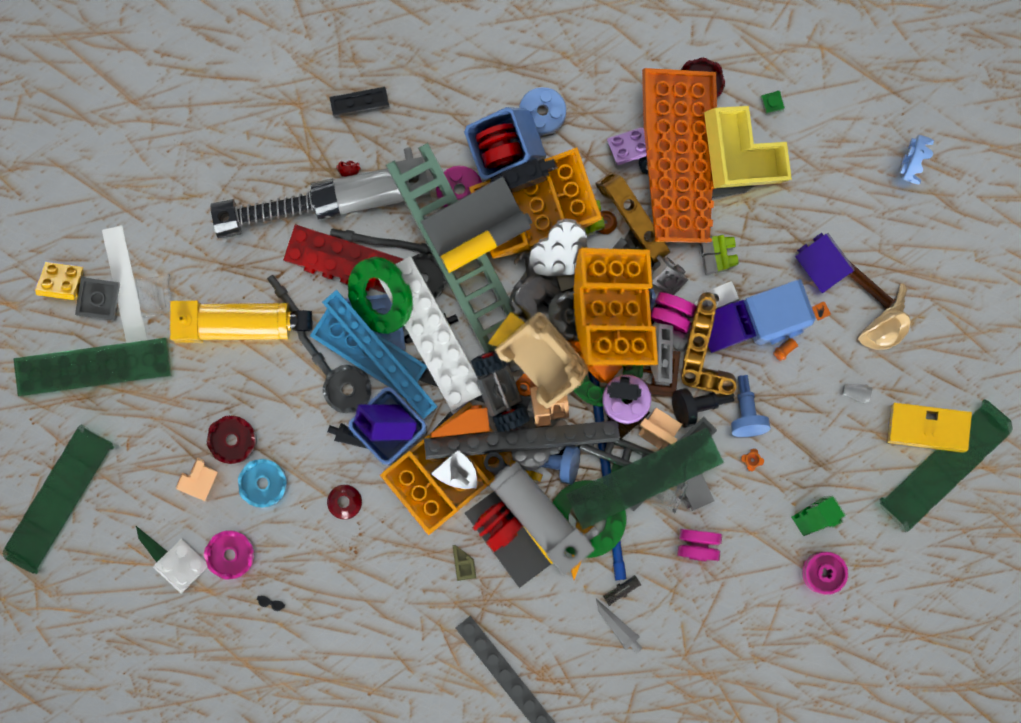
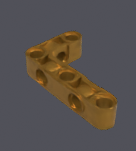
M610 172L595 183L601 194L613 201L642 248L650 250V259L654 264L658 262L657 257L659 255L664 258L670 253L665 242L655 241L653 223L622 176ZM630 199L631 205L625 209L624 202ZM647 231H650L651 237L648 240H645L644 234Z
M705 292L700 295L694 313L683 359L682 382L689 387L730 395L735 392L737 387L735 376L729 372L703 368L716 311L715 296L710 292ZM704 300H711L713 302L708 307L702 304ZM701 336L704 340L697 343L694 341V338ZM689 372L695 374L691 379L685 376ZM729 380L733 384L727 387L723 385V382Z

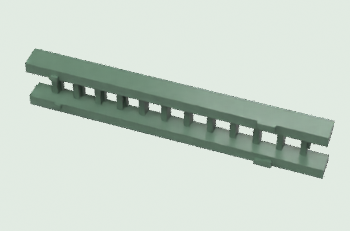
M426 143L418 148L425 161L424 163L403 174L395 160L385 166L484 353L495 350L497 346L487 344L489 342L487 334L497 330L505 319L484 330L478 317L501 306L507 317L510 312L513 313V309L510 307L509 297L486 253L476 258L480 267L457 278L453 271L448 273L421 223V220L425 219L424 216L445 204L449 206L458 201L429 144ZM429 169L434 180L411 191L406 181ZM438 187L443 197L420 209L415 198ZM483 271L489 284L466 296L460 283ZM492 289L498 301L475 313L469 300Z

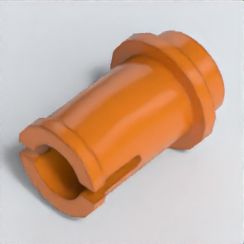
M788 338L779 348H775L773 354L779 361L785 360L786 356L798 347V344L793 338Z

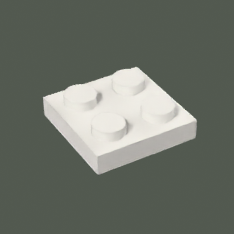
M182 539L153 566L181 594L208 568L206 561Z

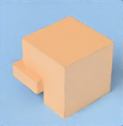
M538 387L530 388L536 428L551 426L550 420L569 417L567 395L546 409L536 399Z
M655 408L648 419L644 418L639 425L642 428L638 436L661 451H665L668 445L674 446L676 443L675 435L682 424L658 408Z
M196 458L190 474L181 473L176 489L205 501L218 472L204 465V460Z

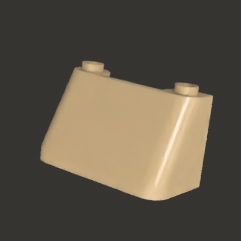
M540 312L527 320L495 350L502 361L510 362L514 360L538 387L536 399L546 409L579 386L588 373V366L585 361Z

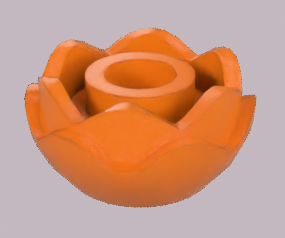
M601 211V217H603L604 221H607V224H605L604 229L598 232L610 234L617 227V218L610 211Z

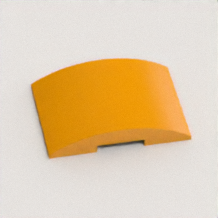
M578 148L545 159V162L552 159L556 160L558 169L549 172L550 176L547 177L546 181L512 193L520 210L524 214L528 213L532 220V224H530L531 229L492 249L490 252L493 259L530 250L540 239L548 237L549 230L559 220L573 219L582 227L587 228L602 219ZM487 180L469 187L470 192L472 193L491 183V181Z
M579 248L574 276V313L578 340L587 365H658L656 328L651 325L649 289L653 288L650 250Z
M468 402L465 406H463L460 410H458L455 414H453L450 418H448L445 422L438 426L434 431H436L446 423L450 422L460 414L464 413L465 411L470 410V406L473 405L470 402ZM424 439L380 474V477L428 535L495 480L492 473L486 470L484 466V459L487 454L467 456L476 470L477 488L463 489L444 484L435 478L431 472L447 458L426 460ZM511 452L499 453L504 462L510 467L516 463L512 459ZM495 457L490 458L488 461V465L492 468L498 467L500 463Z

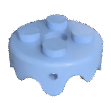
M539 87L530 90L522 98L519 108L531 111L539 136L557 132L565 122L566 104L562 96L555 90ZM540 106H545L548 109V113L543 116L539 115L537 109Z
M918 135L915 139H911L908 146V155L905 154L901 162L900 173H902L903 180L914 184L921 183V180L914 174L922 173V160L930 159L933 156L932 150L926 147V144L933 145V139L923 135Z

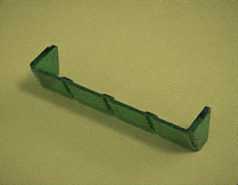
M984 399L982 407L971 416L968 451L963 453L937 449L885 499L883 497L879 499L881 508L904 532L910 531L961 480L976 468L988 454L1010 435L1013 430L1012 421L991 402Z
M82 424L77 427L62 455L57 460L40 491H38L21 522L4 547L2 554L7 561L32 574L39 572L38 567L108 451L110 449L113 450L114 446L111 441Z

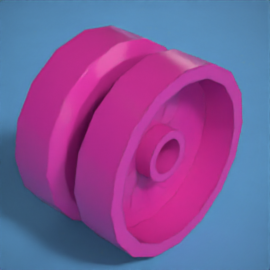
M659 292L655 302L661 308H652L651 320L658 324L671 325L674 330L688 333L692 323L687 318L694 317L697 306L678 296Z
M680 529L679 539L691 542V545H679L677 556L706 562L707 560L720 561L721 551L709 548V544H722L723 534Z
M816 552L805 560L802 567V578L805 585L811 591L823 595L834 594L846 585L848 568L845 561L839 555L832 552ZM823 569L827 571L826 576H822V574L824 573L822 571Z

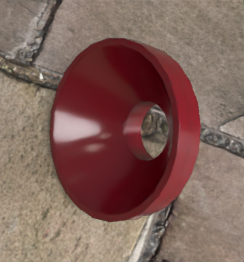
M339 485L329 493L327 506L330 513L336 518L351 519L361 510L362 497L353 486ZM341 496H346L349 499V505L345 508L340 507L338 504V499Z

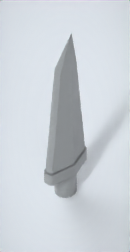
M596 599L599 613L623 647L627 650L631 646L638 653L642 649L637 643L640 636Z

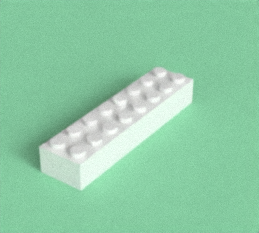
M410 256L395 264L402 271L403 274L401 276L406 285H410L413 297L412 313L405 328L451 411L482 395L476 381L479 377L476 376L471 362L414 259ZM379 279L392 302V294L389 287Z

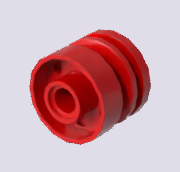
M513 123L489 127L475 136L476 141L480 142L478 145L479 149H488V151L481 155L486 168L503 167L524 156L519 142L510 143L517 137L516 132H513L515 130Z
M503 501L491 506L478 518L472 527L474 531L481 526L484 528L479 534L480 537L489 533L490 537L486 544L493 552L501 546L505 547L518 536L517 532L523 527L515 516L507 520L506 516L510 512L509 509L503 513L499 511L505 505Z

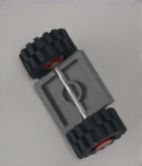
M495 350L483 353L471 360L476 376H483L476 381L497 431H509L527 423L530 417L525 404H516L522 401L508 365L509 362L502 361Z

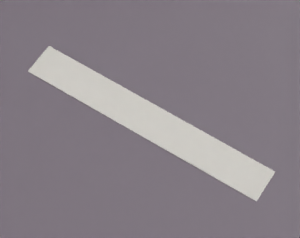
M121 225L103 229L102 234L113 282L120 283L117 302L133 375L138 376L154 372L123 227Z

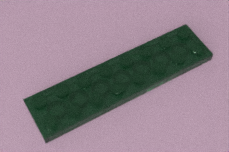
M167 338L13 358L18 397L172 376Z
M705 428L566 494L583 530L723 464L724 461L708 428Z

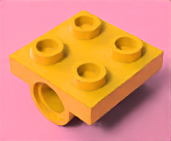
M45 262L35 289L36 295L74 300L75 296L78 297L80 280L84 273L83 267Z

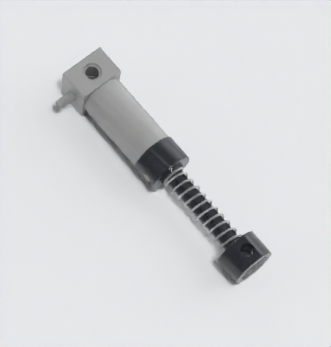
M410 147L404 149L406 160L396 162L402 174L424 163L423 157L413 158ZM382 169L337 179L332 178L310 183L311 190L305 196L300 193L299 197L292 195L288 199L285 196L284 200L277 198V201L273 202L270 199L269 203L263 201L262 204H258L256 202L254 206L248 204L247 207H243L241 205L239 209L236 206L235 200L231 199L211 203L210 208L217 238L220 239L240 235L241 226L247 222L250 225L252 221L257 223V220H263L264 222L267 218L272 220V217H277L279 219V216L282 215L287 217V214H292L294 216V213L299 212V214H302V211L309 213V210L315 212L318 220L340 216L345 213L404 202L388 169ZM426 171L406 181L411 191L428 183ZM412 179L418 180L415 184L410 183ZM430 191L415 198L416 202L432 201ZM226 216H229V219L223 222V219Z

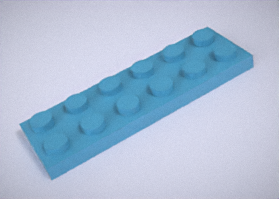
M327 309L310 334V337L402 395ZM374 332L418 383L427 366Z

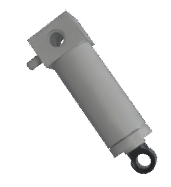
M492 452L487 454L484 459V466L495 478L489 486L547 553L546 556L563 576L566 575L595 550L591 546L590 540L599 531L596 527H593L584 535L577 528L574 529L518 462L510 467L504 462L499 453ZM492 457L497 458L500 462L496 468L488 465V461ZM567 547L574 548V557L569 558L565 555Z

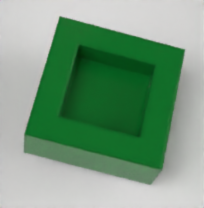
M780 90L761 95L766 115L785 109Z

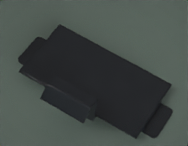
M620 376V383L611 382V386L608 385L607 394H610V398L637 400V397H641L642 389H638L639 385L630 384V377Z

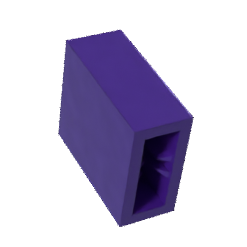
M821 232L813 238L814 243L809 247L805 244L798 249L799 254L795 257L821 293H824L853 272L855 268L830 234L826 233L823 235Z
M744 300L716 309L708 347L710 352L714 353L756 337Z
M358 404L354 423L370 440H412L416 431L417 422L399 404Z

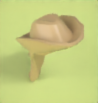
M900 284L896 303L893 307L887 308L862 331L858 340L863 346L873 350L890 349L899 344L908 334L911 320L909 315L903 312L907 292L905 284Z

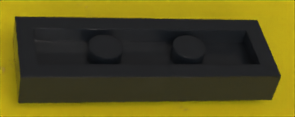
M386 87L329 97L333 117L389 107Z

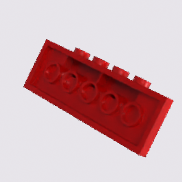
M295 224L283 261L303 267V271L314 274L315 271L322 273V277L333 280V277L338 278L340 283L348 285L351 271L362 260L370 257H382L397 264L404 259ZM371 278L368 281L365 291L373 289L387 294L378 278Z

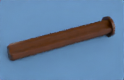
M853 265L855 270L849 276L885 307V310L889 308L896 299H892Z

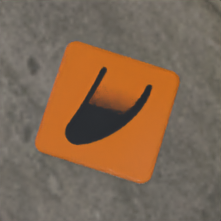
M824 301L812 307L818 321L831 315Z

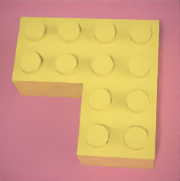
M749 106L717 107L704 112L714 188L777 184L792 180L787 142L754 144Z

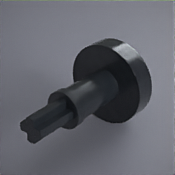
M687 388L675 390L672 395L673 411L677 421L682 424L683 428L694 426L697 422L698 412L718 409L719 405L734 402L735 395L734 393L726 395L711 392L693 398Z

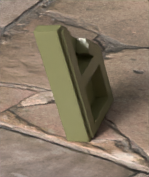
M452 545L457 581L475 579L474 559L458 546Z

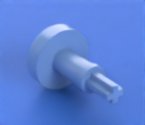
M748 375L738 376L740 394L737 395V399L740 405L741 418L731 423L732 435L736 437L762 435L771 429L769 418L756 414L754 392H750Z
M567 446L563 455H550L549 461L539 468L559 470L561 483L572 485L579 469L580 450L578 446Z

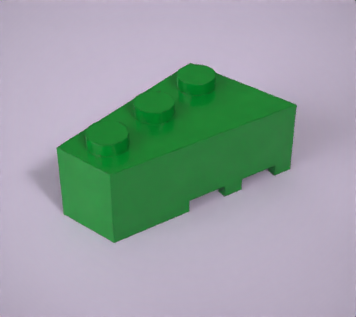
M823 496L791 518L804 537L826 527L839 525L843 522L842 518L846 515L834 496Z

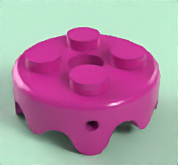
M453 166L443 172L458 200L471 194L469 187L482 183L477 172L466 166ZM456 185H463L465 192L463 194L455 193L454 188ZM436 187L437 199H440L443 195L440 189Z
M223 531L212 537L205 547L204 557L207 567L212 573L222 579H235L244 575L251 568L254 561V548L251 541L244 534L237 531ZM228 549H232L235 552V558L231 561L225 557V552Z

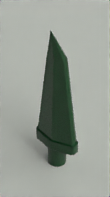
M136 526L138 539L157 563L168 551Z

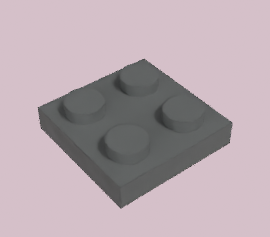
M81 277L75 315L114 321L120 283Z

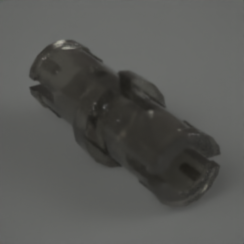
M634 575L624 583L617 584V587L603 595V598L611 606V604L622 597L626 598L627 594L641 586V583Z

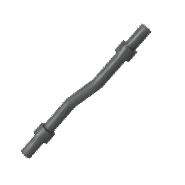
M331 229L330 236L343 238L349 242L358 241L372 245L414 250L427 255L432 254L426 243L417 244L402 240L376 238L356 234L351 230Z
M274 275L269 276L267 280L275 289L274 293L277 297L281 298L284 303L289 304L291 312L299 310L288 296L286 288L280 285ZM297 331L299 340L313 357L312 361L327 376L332 370L324 361V356L321 352L318 353L307 338L305 331Z

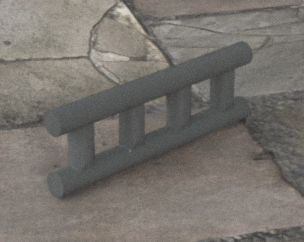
M621 438L619 441L607 442L604 451L595 448L594 444H584L578 447L579 450L641 475H644L649 470L646 468L649 458L655 460L657 457L656 452ZM614 444L625 448L622 458L611 454ZM632 451L642 455L639 465L629 461Z

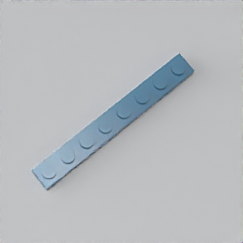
M337 290L322 302L423 420L438 407Z

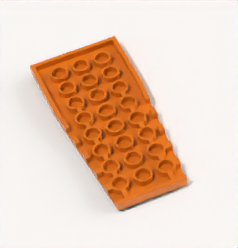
M644 68L642 70L643 124L655 241L712 242L710 230L713 227L711 211L714 208L712 191L715 188L713 185L704 112L717 108L716 72Z

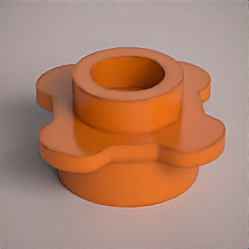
M751 449L750 453L744 454L741 457L742 462L746 463L748 471H754L757 466L764 464V459L760 457L757 449Z

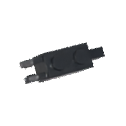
M536 158L502 171L501 175L492 178L490 181L493 182L503 176L510 191L514 193L546 181L547 177L550 176L549 172L558 169V166L554 159L545 162V159L539 160Z

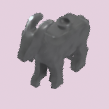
M527 250L521 252L514 260L515 265L521 260L525 261L526 279L524 281L520 280L513 287L515 291L509 299L513 314L516 316L522 314L526 321L538 313L537 306L541 302L549 308L552 299L562 293L545 275H539L534 272L529 260L530 251Z

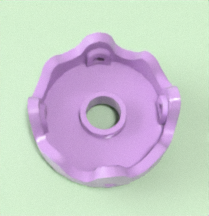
M621 375L622 377H630V384L639 385L638 389H642L641 397H637V400H632L630 404H624L622 399L610 398V394H607L608 385L611 386V382L620 383V376H618L606 386L602 396V403L609 418L622 424H630L639 421L646 415L651 405V393L646 383L640 378L633 375Z

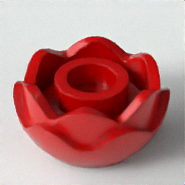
M340 161L337 165V171L344 177L357 175L361 169L359 163L355 164L353 161L346 163Z

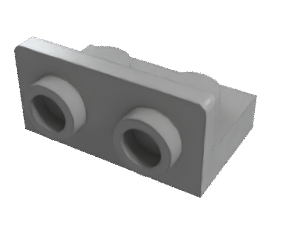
M659 255L657 259L661 265L652 273V283L668 294L674 295L688 281L684 275L685 270L679 264L675 266L670 258L667 257L665 259Z

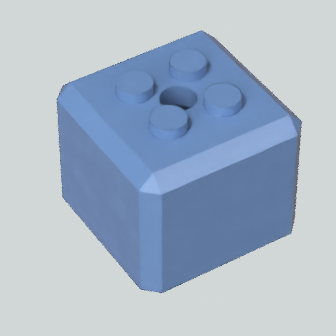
M505 107L467 125L464 133L478 173L485 180H490L501 175L502 171L533 159L541 160L546 158V153L531 111L525 108ZM513 123L515 128L513 132L517 134L515 139L520 143L524 156L503 167L486 168L481 155L488 151V149L480 150L478 147L480 142L476 141L475 136L489 127Z
M802 279L750 296L744 300L756 333V337H753V340L759 345L771 342L772 345L779 343L788 335L789 338L799 336L804 333L803 330L812 326L816 319Z
M384 388L368 404H399L417 422L412 440H370L354 423L355 416L349 421V429L382 464L392 465L427 432V425L392 388Z

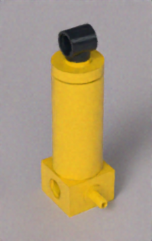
M170 301V340L176 343H203V340L289 339L291 330L312 331V311L297 310L291 312L288 303L202 304L199 301Z

